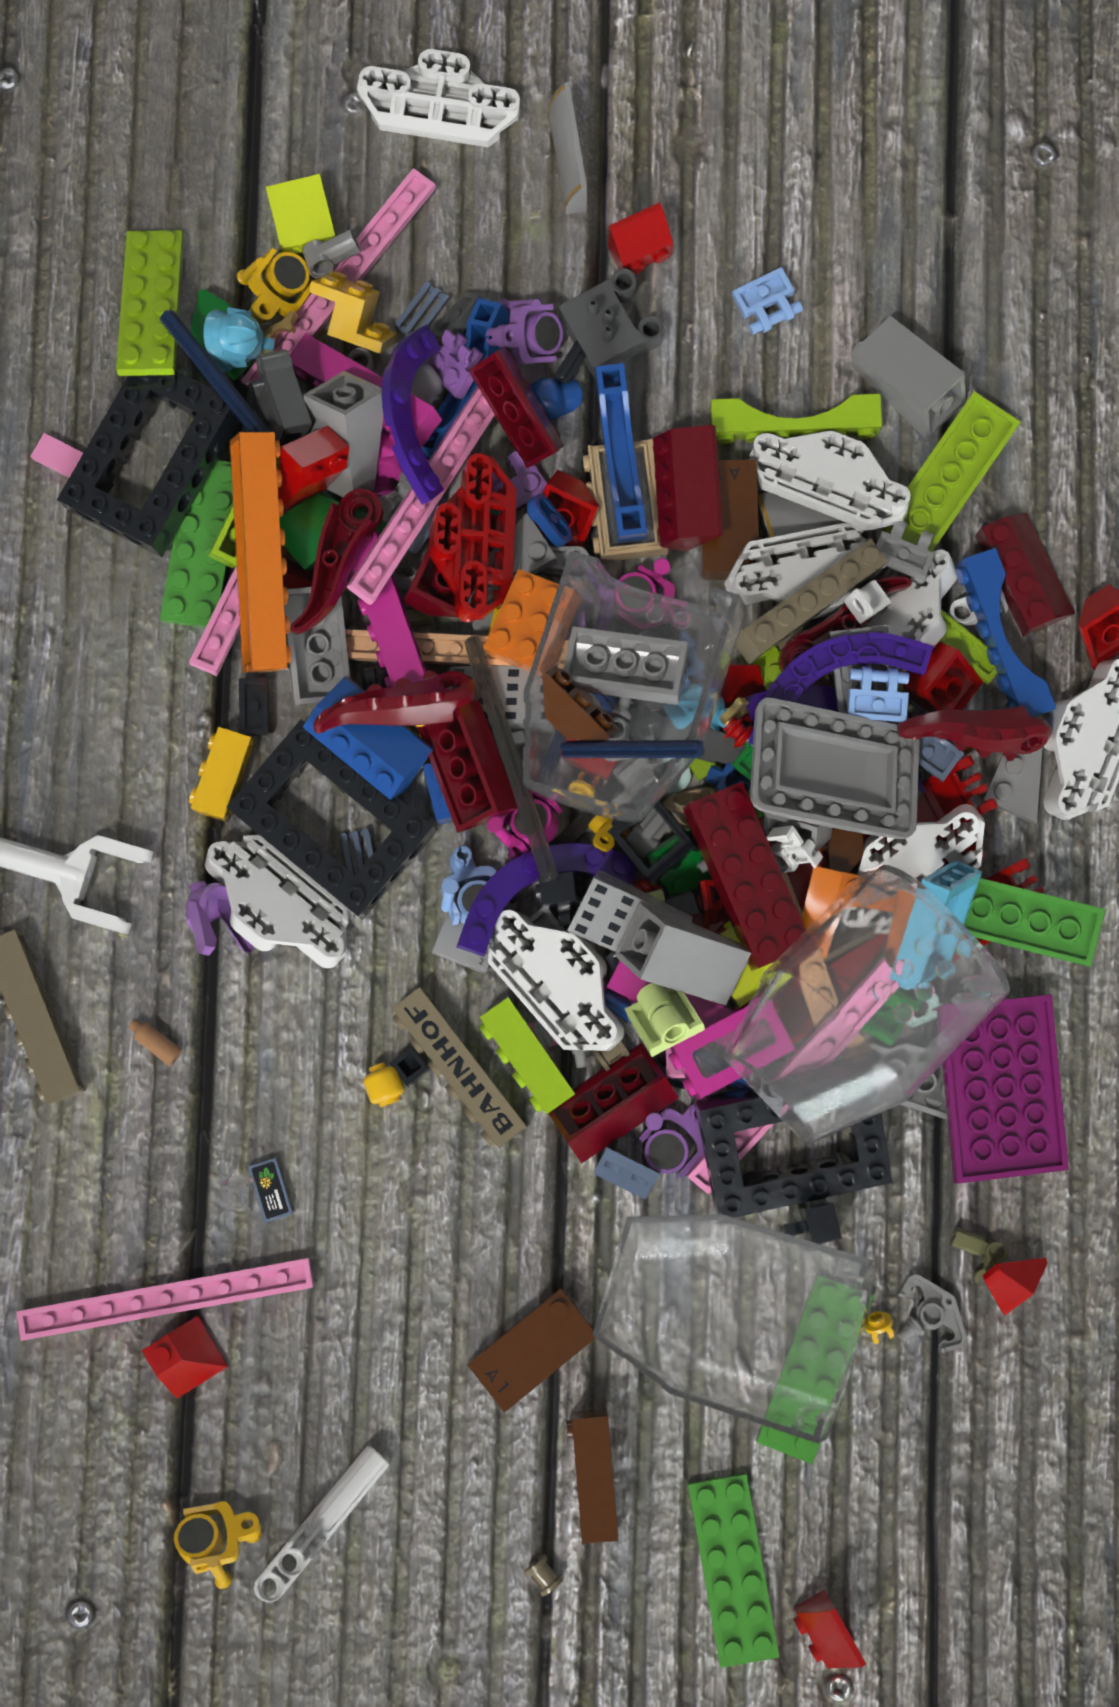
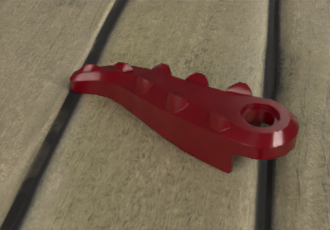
M362 488L352 490L342 498L338 505L332 502L317 547L309 603L302 615L290 626V630L294 634H302L321 622L335 607L342 592L346 590L349 573L352 567L356 566L360 551L366 543L371 542L374 531L383 519V503L372 491ZM367 506L368 515L364 519H356L355 511L357 508Z
M900 576L876 580L887 596L904 591L912 585L911 579ZM844 604L821 623L797 634L782 648L778 657L781 673L793 661L794 656L801 655L813 646L829 640V632L865 628L871 618L860 624L846 604Z
M431 670L426 671L422 681L411 683L407 678H400L395 683V687L382 688L378 684H373L368 687L366 692L345 697L340 702L322 711L313 723L314 731L320 734L334 727L347 724L413 726L452 722L453 710L468 704L476 696V684L472 677L462 672L449 671L437 675ZM450 686H457V687H459V688H456V689H446L447 687H450Z
M1024 706L986 711L939 710L913 717L897 725L899 735L906 739L918 740L922 737L948 739L953 742L959 751H963L969 746L975 748L982 758H987L992 752L1002 753L1008 761H1013L1017 754H1029L1041 749L1048 742L1052 734L1049 723L1044 719L1031 718Z

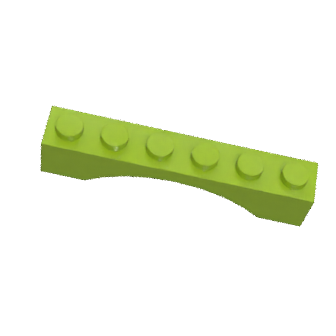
M880 394L851 395L842 404L827 412L803 418H783L766 414L749 406L740 398L711 399L709 407L710 425L716 426V440L720 444H730L734 440H745L747 443H754L755 438L763 433L787 439L825 431H834L845 436H858V439L867 440L878 436L882 428Z

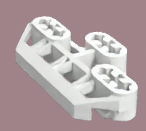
M427 49L420 54L418 64L405 71L368 66L359 74L358 95L369 109L372 120L379 130L489 147L500 139V132L518 121L520 116V97L518 93L511 88L484 84L470 70L468 58L460 53ZM405 108H408V114L427 116L428 119L404 115ZM377 109L390 110V113L377 111ZM443 114H446V120L464 122L466 125L442 121ZM481 120H484V122H483V125H484V126H489V127H494V128H493V129H488V128H482V127H480V125H481Z
M825 431L787 439L763 433L754 440L749 460L756 459L757 481L762 490L866 531L891 526L897 521H904L908 513L910 491L904 485L889 480L869 448L863 442L834 431Z
M841 523L750 541L743 548L724 582L727 597L735 605H747L770 599L781 603L868 541L861 536L865 530L849 523ZM842 540H854L856 543L850 545L851 550L845 551ZM828 545V549L815 551V557H809L807 547L814 548ZM792 552V556L779 558L777 560L778 564L773 565L770 555ZM744 560H756V563L743 565L741 567L742 572L737 574ZM884 565L876 574H874L869 579L876 577L886 567V565ZM854 590L813 619L832 615Z
M945 550L932 551L935 555L923 582L913 577L909 578L912 581V585L904 591L888 595L887 597L890 599L891 604H889L887 609L884 608L872 616L865 627L888 625L889 634L910 638L935 647L945 634L947 627L941 616V599L957 580V569L950 554ZM889 567L881 579L898 576L908 578L909 575Z
M1119 659L1100 662L1095 669L1089 687L1071 699L1057 701L1055 703L1056 709L1050 712L1047 719L1052 734L1044 748L1048 751H1055L1057 769L1053 774L1043 803L1046 812L1062 820H1069L1083 813L1096 812L1108 807L1118 784ZM1108 736L1114 737L1113 742L1108 740ZM1094 772L1100 773L1099 778L1093 776Z
M962 804L937 822L917 823L913 835L906 839L887 837L888 843L885 844V837L871 835L865 841L864 852L857 875L912 887L909 884L912 881L919 889L923 878L945 864L942 860L944 857L949 863L956 860L978 869L981 867L985 820L972 805ZM964 817L966 820L971 818V824L961 823L960 818ZM951 823H953V830H952V831H951V829H950V824H951ZM955 829L958 831L957 836H955ZM937 836H947V841L944 842L942 839L937 841ZM976 842V849L969 851L963 856L961 852ZM872 848H875L876 850H880L882 848V854H879L878 852H874L872 854ZM836 901V916L842 923L855 926L867 925L871 928L872 933L888 934L893 914L885 912L887 915H882L873 921L869 919L878 914L879 910L854 905V910L849 907L853 904Z
M260 835L243 836L242 842L220 841L213 843L209 847L205 868L212 877L226 887L232 911L230 925L255 948L261 951H269L276 944L297 946L323 968L336 966L346 955L348 950L346 935L348 924L347 907ZM244 849H248L256 856L251 862L248 861L251 855ZM267 867H270L286 881L282 887L279 886L282 881L266 869ZM298 891L317 906L312 913L310 912L312 906L297 894ZM330 917L333 921H335L339 925V928H337L333 923H331L328 920V918Z
M512 910L503 911L495 924L494 947H489V965L563 1050L610 1051L623 1039L624 1027L605 1006L603 978L607 972V965L603 958L583 937L573 933L537 927L523 913ZM511 919H516L514 925L518 930L510 929L512 927ZM524 935L525 938L534 940L535 942L532 945L535 949L533 951L528 950L531 947L530 943L526 939L519 937ZM569 941L575 942L573 948L577 953L584 954L581 955L584 961L594 963L592 966L593 974L587 973L589 967L585 962L578 961L581 958L577 953L568 951L570 949ZM502 944L510 953H513L515 950L517 952L509 962L505 960L508 957L501 950ZM523 969L536 983H539L541 980L544 982L535 992L532 991L534 987L521 973ZM551 999L563 1014L567 1011L570 1012L561 1023L559 1022L560 1017L547 1003L548 1000ZM586 1004L592 1005V1007L590 1008V1012L594 1016L585 1015V1013L587 1012V1008L585 1007ZM603 1026L612 1027L609 1031L611 1037H604L606 1030ZM577 1029L589 1044H579L578 1037L573 1032Z

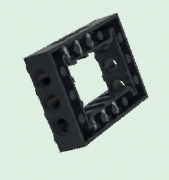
M175 371V375L127 376L58 496L57 501L69 512L163 557L237 427L239 419L215 389ZM153 396L166 402L174 410L179 408L189 413L193 421L141 510L108 494V492L112 489L114 485L112 482L122 464L125 465L128 461L126 457L135 441L140 440V433L150 416L153 417L156 411V403L152 399Z
M300 719L226 808L363 921L435 835L436 831L431 824L399 798L388 799L303 728L305 722ZM308 762L320 775L326 776L342 793L348 794L364 811L370 812L386 829L392 831L356 875L352 874L271 807L277 799L280 800L283 797V791L294 778H299L302 775L300 771Z
M867 1062L709 1095L699 1100L694 1099L713 1206L720 1221L893 1183L875 1072ZM845 1108L851 1127L849 1138L854 1145L856 1160L847 1152L834 1153L835 1156L817 1160L809 1158L804 1163L785 1167L782 1164L777 1165L778 1168L758 1173L754 1170L741 1175L734 1132Z

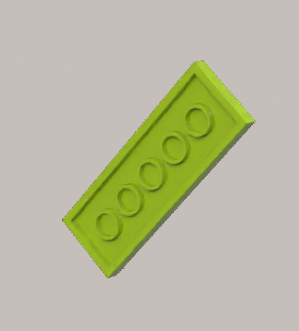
M182 230L127 231L116 362L118 376L175 375L177 342L160 322V316L166 310H173L179 317L184 244Z
M974 391L907 487L911 496L908 513L904 519L907 525L901 539L916 545L922 531L925 530L934 534L927 549L932 552L1021 421ZM894 525L879 529L890 534Z

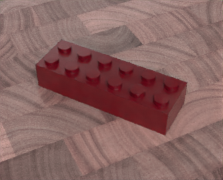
M743 782L693 801L682 808L737 939L743 947L751 952L748 959L751 971L813 946Z

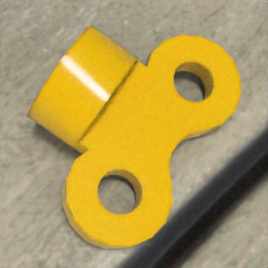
M605 811L598 813L588 825V828L595 833L592 841L593 845L601 850V852H609L615 843V839L607 832L613 827L611 825L612 818ZM628 828L622 833L625 839L633 828ZM600 840L606 841L607 844H603Z

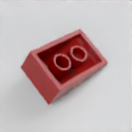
M329 426L281 446L279 470H281L282 485L278 487V499L283 501V510L315 494L324 492L347 468L349 446Z
M825 1589L794 1607L798 1616L793 1618L801 1635L808 1633L813 1642L808 1647L817 1663L823 1660L826 1668H858L866 1665Z

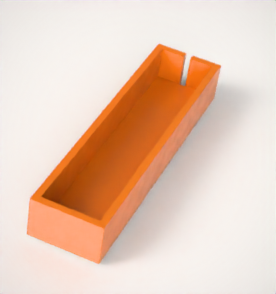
M239 432L230 440L242 672L279 671L287 669V663H291V648L286 646V634H289L290 622L289 617L284 614V605L288 604L287 587H283L282 575H286L287 565L286 559L281 558V546L285 545V532L283 528H280L279 517L283 516V501L278 499V487L282 485L281 470H277L276 458L280 457L279 440H275V432Z

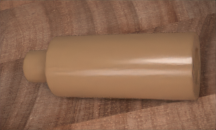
M134 1019L128 1026L135 1033L133 1038L169 1067L183 1053L181 1048L148 1022L142 1024L137 1019Z

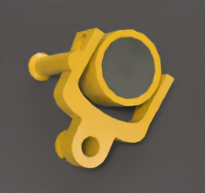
M272 247L263 257L256 259L246 269L238 271L237 279L239 283L248 285L257 296L248 311H251L252 317L258 321L259 325L268 322L276 312L285 317L291 310L297 313L309 296L311 282L308 283L309 269L306 262L299 255L293 252H282L272 259L277 252ZM299 292H301L296 301L294 302V304L282 300L293 298Z
M225 1501L183 1509L185 1518L178 1524L174 1533V1543L182 1559L191 1565L196 1575L210 1570L215 1578L214 1583L216 1587L220 1589L227 1588L232 1582V1576L224 1570L222 1565L237 1560L240 1552V1542L255 1543L261 1538V1523L258 1517L251 1512L235 1515L230 1505ZM215 1514H220L224 1518L227 1529V1544L222 1554L220 1552L223 1548V1537L216 1522L210 1517Z

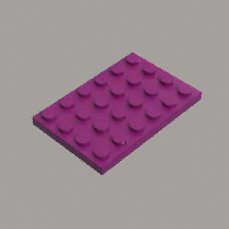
M1052 994L937 1006L954 1183L960 1184L1069 1170Z

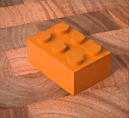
M518 569L483 649L492 658L543 677L578 600L577 596L568 587Z

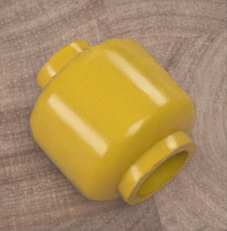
M385 1062L368 1068L370 1074L363 1078V1084L372 1104H379L380 1108L402 1100L400 1095L405 1092V1086L394 1067H386Z

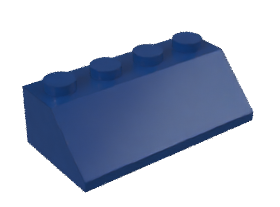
M345 676L316 705L303 728L391 800L408 789L434 748L408 726L347 724L317 734L314 731L313 723L322 711L340 702L345 697L365 692L350 678Z

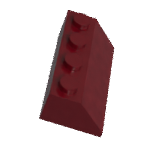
M506 347L494 352L468 370L515 450L522 458L526 468L546 459L564 447L558 431L552 426L546 416L544 407L536 399L529 382L523 377L516 365L515 358Z
M703 425L675 428L654 437L653 452L660 547L689 551L723 536L716 426Z
M491 514V529L495 530L496 516ZM445 520V527H444V529H443V530H445V532H446V529H447V527H448V525H449L448 523H446V520ZM444 536V539H443L442 542H441V544L444 545V549H445V541H446V539H447V538H445V536ZM428 546L402 603L427 615L457 617L454 609L455 594L429 556ZM472 576L471 585L469 588H472L473 584L475 583V581L472 580Z
M1027 513L1006 516L979 529L975 538L982 552L993 548L997 550L1006 574L1001 590L1023 637L1075 614Z
M474 700L464 706L455 708L453 710L452 722L418 727L421 738L434 748L429 755V759L457 833L485 824L492 817L501 818L520 808L479 700Z
M642 1044L629 1051L630 1055L627 1057L622 1056L611 1064L610 1070L607 1072L605 1069H602L574 1088L575 1095L549 1113V1116L581 1164L646 1121L650 1113L659 1112L679 1098L667 1077Z

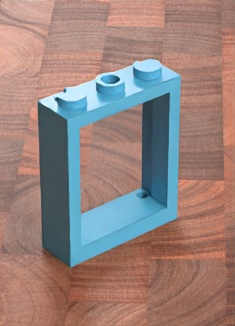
M955 860L922 879L891 977L900 980L901 985L908 988L913 986L918 989L951 966L982 871Z

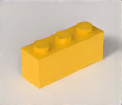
M218 727L216 734H211L208 742L210 753L207 761H202L198 776L201 777L198 788L194 787L189 798V803L192 804L191 809L194 812L228 822L231 811L226 806L239 791L255 744L252 737Z

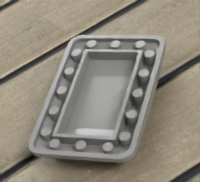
M765 698L757 704L755 709L750 798L753 806L760 811L773 815L863 834L896 839H906L913 835L917 824L919 739L913 740L901 737L897 731L896 724L870 720L855 715L776 698Z

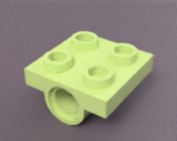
M651 983L643 987L637 995L638 1002L625 1008L629 1020L652 1057L705 1030L703 1022L683 992L664 988L658 984Z

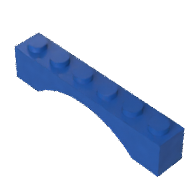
M482 298L477 299L467 321L466 338L468 340L465 344L470 350L474 347L483 354L479 362L501 349L499 346H490L486 339L492 338V336H486L487 330L491 327L497 328L499 325L510 324V313L502 303ZM473 381L463 399L456 398L449 392L438 408L437 413L442 421L424 446L421 447L426 459L429 460L476 389L477 384L475 381Z
M624 363L596 366L595 382L617 542L644 540L647 536V527L634 452Z
M996 548L964 558L957 564V578L959 583L965 586L968 594L966 596L967 605L970 611L976 615L978 621L976 623L979 636L985 639L988 647L986 650L987 658L990 664L996 668L998 674L996 677L999 689L1005 692L1008 700L1007 708L1024 706L1031 718H1037L1054 711L1056 706L1047 682L1033 674L1021 663L1005 637L1000 619L999 603L1001 587L1006 574Z

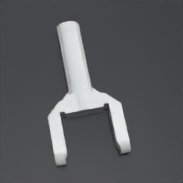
M97 835L80 844L76 850L63 856L0 837V867L56 883L62 895V901L71 918L129 935L132 924L127 923L123 918L80 906L81 900L84 901L97 860L95 854L96 851H100L137 863H151L154 852Z
M365 1447L257 1578L254 1584V1592L258 1599L265 1602H274L286 1592L389 1467L388 1461L374 1448ZM286 1554H291L296 1559L297 1564L292 1572H287L282 1566V1559ZM268 1578L274 1580L277 1586L275 1593L270 1597L264 1596L261 1591L263 1581Z

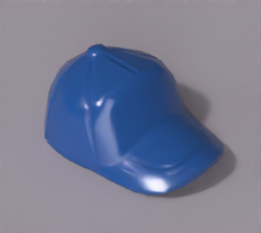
M548 377L540 378L530 384L536 399L544 407L549 421L574 411L581 404L582 389L575 380H570L568 384H562L557 379Z

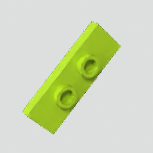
M941 609V616L947 627L945 634L939 642L958 649L985 684H989L997 674V671L987 658V645Z

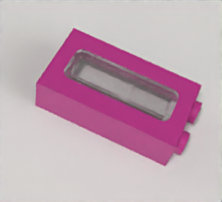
M768 996L705 1028L702 1032L670 1047L672 1053L669 1054V1058L676 1070H682L686 1078L682 1082L689 1096L695 1095L696 1099L699 1100L795 1050V1047Z

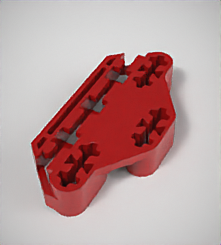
M475 453L469 457L462 470L461 487L446 503L439 505L430 523L429 556L455 594L454 609L456 616L466 623L482 620L495 609L499 610L513 582L517 490L494 458L481 453ZM492 472L503 482V490L500 488L497 493L492 492ZM476 474L480 475L477 482L475 480ZM475 487H476V489H477V491H476V499H475V494H472L473 491H474V489H475ZM490 509L502 510L501 515L496 516L495 530L491 529ZM445 520H446V523L449 524L448 527H447V529H446V532H445V530H443L444 527H445ZM444 536L445 538H447L445 541V549L444 545L441 544L442 540L444 539ZM488 546L500 548V553H494L493 568L489 567L490 551H488ZM472 576V580L475 581V583L473 584L472 588H469L471 585ZM487 584L498 585V590L492 591L493 603L487 605ZM470 595H473V596L471 597L470 603L467 602V600H468V598L470 597Z

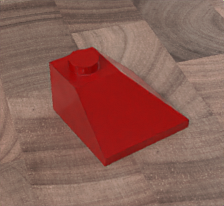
M557 470L547 482L543 495L551 501L571 528L572 540L563 546L584 547L600 505L583 481ZM534 522L535 525L537 526V528L539 529L540 533L542 534V536L545 537L544 532H543V531L541 530V528L537 525V523Z
M1110 584L1085 599L1078 624L1093 670L1096 669L1100 662L1112 660L1119 655V590Z
M199 1315L141 1350L155 1375L177 1399L228 1367Z

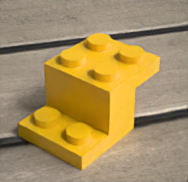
M330 271V273L313 280L309 293L335 302L327 335L379 354L395 343L397 333L391 331L390 326L379 322L371 324L380 291L372 289V284L360 280L356 281V283L346 279V275L336 271Z

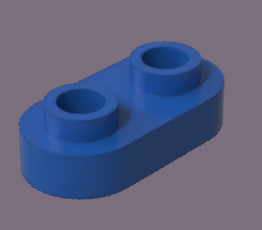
M537 494L528 500L527 514L541 528L549 543L562 547L572 540L570 526L545 495Z

